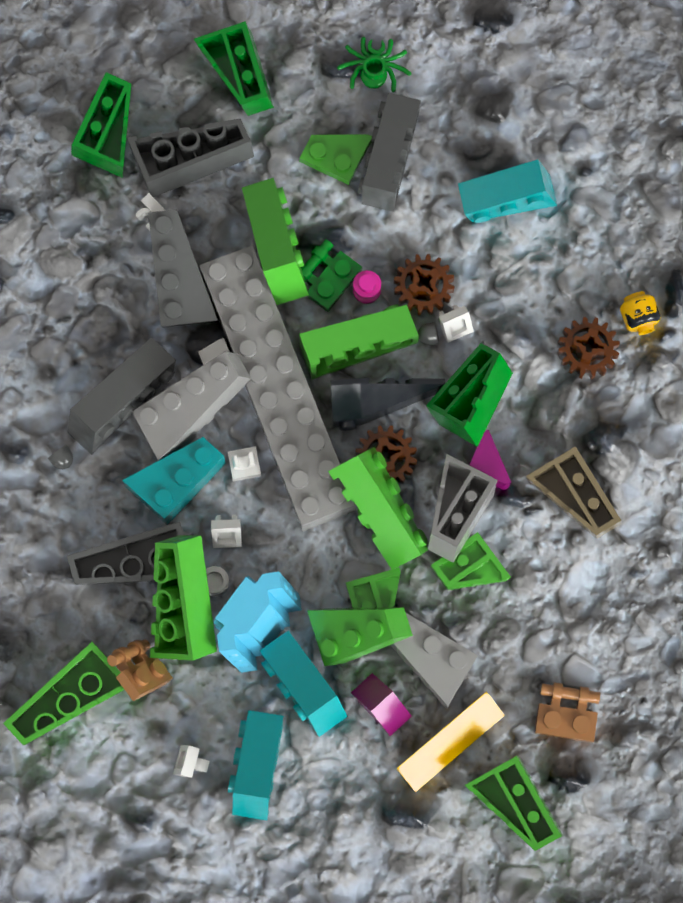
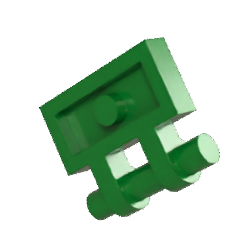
M325 239L320 246H316L312 250V256L301 269L305 282L311 286L308 289L309 296L307 297L329 312L352 284L355 276L362 271V266L341 250L334 259L330 257L328 253L334 246ZM322 263L326 268L319 277H316L312 272Z

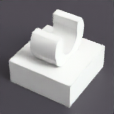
M148 193L141 200L146 208L140 209L136 213V217L141 221L145 216H148V212L166 210ZM147 223L146 227L150 231V224Z
M454 305L453 310L446 314L443 311L439 312L443 336L448 343L473 332L470 315L465 305L462 307Z
M256 446L228 451L233 482L261 476Z
M236 514L232 515V520H221V515H217L215 520H211L213 548L242 547L240 519H237Z
M181 745L173 774L192 778L194 770L207 773L210 761L197 758L200 748Z

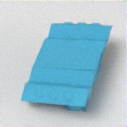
M279 571L262 574L257 582L249 576L245 577L213 622L216 625L215 628L220 631L217 634L219 652L241 673L258 670L256 657L262 656L260 650L274 641L285 627H290L289 612L302 610L299 593Z

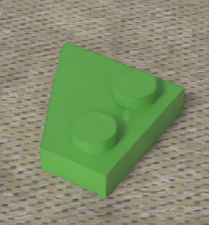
M369 134L311 135L299 158V162L349 185L371 144L372 136Z
M478 532L467 539L454 563L442 557L431 565V569L447 590L505 582L511 578Z
M400 568L346 582L352 608L394 607L401 572Z

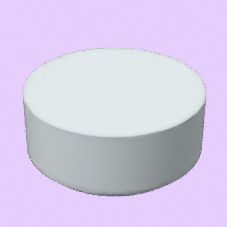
M208 567L206 574L209 595L220 596L229 587L228 574L221 567Z

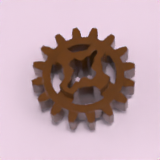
M416 254L415 262L413 263L407 258L405 260L406 268L399 266L397 273L400 276L394 277V284L398 285L394 288V295H401L398 303L400 305L408 303L409 311L416 308L419 316H421L423 310H427L428 314L432 315L434 307L442 311L444 306L442 301L450 303L451 296L448 293H454L455 288L454 285L450 284L454 281V275H447L450 268L449 265L441 267V258L438 257L433 262L431 261L430 254L426 255L425 260H421L419 254ZM410 276L412 284L406 289L405 281ZM442 280L443 289L439 294L435 286ZM419 282L423 284L429 283V288H426L424 285L419 287Z
M583 317L580 325L574 320L571 323V329L564 328L562 333L565 337H560L558 340V344L564 347L559 348L557 354L565 356L562 359L561 365L569 364L571 366L569 369L570 374L577 370L579 371V378L582 379L585 373H589L590 379H594L597 371L601 376H604L607 372L606 367L613 368L615 363L612 359H617L619 356V352L613 349L619 347L620 341L612 340L616 335V331L608 332L606 330L608 327L607 322L600 326L598 325V318L595 317L592 323H588V319ZM587 331V333L581 337L575 336L578 333ZM599 336H601V337L603 338V340L605 341V343H602V341L600 340ZM586 344L591 345V352L586 351ZM572 353L577 356L579 362L573 357ZM596 359L602 360L597 364L590 365V363Z
M392 425L389 426L388 431H383L382 426H378L376 434L368 430V440L364 438L359 439V444L363 448H356L355 454L359 455L369 450L370 446L377 442L376 451H379L381 454L382 452H387L388 456H391L390 461L386 462L387 467H385L390 477H393L395 480L398 479L402 484L405 483L404 474L410 476L413 474V470L409 465H416L417 459L411 457L417 452L416 447H409L412 443V438L403 439L404 430L402 429L397 434L393 433ZM389 440L397 442L400 446L393 445ZM405 459L403 466L395 472L397 462Z

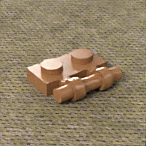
M146 639L134 640L127 647L115 649L107 657L108 664L112 667L117 666L121 672L116 679L133 701L159 689L173 679L164 663L158 658H149L146 651L150 649V643Z
M554 682L553 685L542 683L540 695L551 696L550 705L538 704L534 734L593 743L598 712L586 711L587 702L599 704L600 692L589 691L588 687L582 686L579 689L563 687L562 683ZM561 698L576 700V709L560 707Z

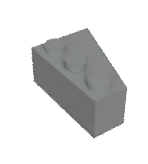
M446 454L428 550L454 563L493 498L497 479Z
M406 613L413 636L390 646L409 668L415 672L422 683L440 701L441 705L447 709L478 655Z

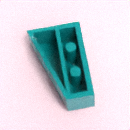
M538 159L458 183L464 214L471 222L475 221V223L486 222L495 217L557 206L551 176Z
M202 437L122 481L134 496L168 525L226 464L224 455Z
M286 631L260 650L264 661L261 662L262 667L270 678L274 675L280 681L277 684L278 689L286 699L292 698L296 704L293 706V709L302 721L307 719L319 737L348 717L335 692L289 631Z
M248 710L247 720H241L238 737L243 738L241 748L236 747L233 765H238L236 775H230L228 793H233L232 815L268 820L269 802L273 790V779L278 760L284 716Z

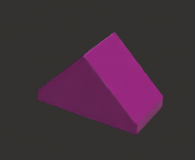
M486 430L469 466L497 479L496 487L505 490L509 488L511 480L489 430Z
M373 673L351 692L354 698L389 736L393 735L412 717L394 692Z

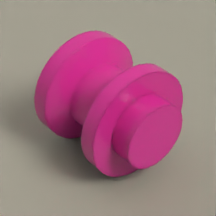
M365 270L355 276L353 294L356 300L363 304H371L379 298L381 294V279L375 272Z

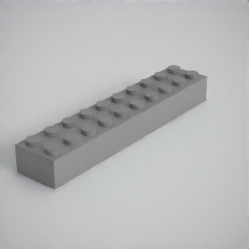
M253 246L199 265L203 281L231 352L238 354L251 377L245 387L302 532L355 512L356 504L351 500L347 502L342 494V490L345 488L339 477L333 480L328 472L339 466L340 463Z

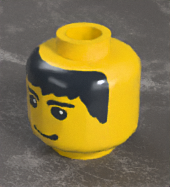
M644 291L626 296L624 303L620 306V312L626 329L631 332H638L639 335L653 332L655 330L654 325L661 319L655 298L652 295L645 294Z

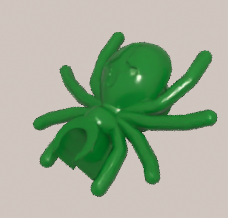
M364 36L361 38L360 43L362 54L353 50L349 45L345 46L349 53L362 60L349 61L337 66V69L341 70L345 67L361 64L355 68L350 78L351 89L355 86V78L360 70L363 84L371 89L380 88L385 83L388 72L392 82V92L396 91V78L390 67L400 70L408 76L412 74L405 67L390 62L407 54V50L388 57L392 51L393 40H388L385 53V43L383 40L381 48L375 50L372 48L371 39L366 51V38Z

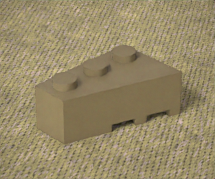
M576 446L526 476L527 481L596 539L622 524L620 517Z

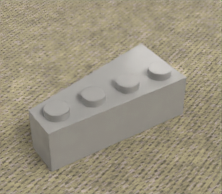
M227 351L223 352L132 411L158 461L178 451L185 445H189L205 424H209L223 405H227L251 379L238 354Z

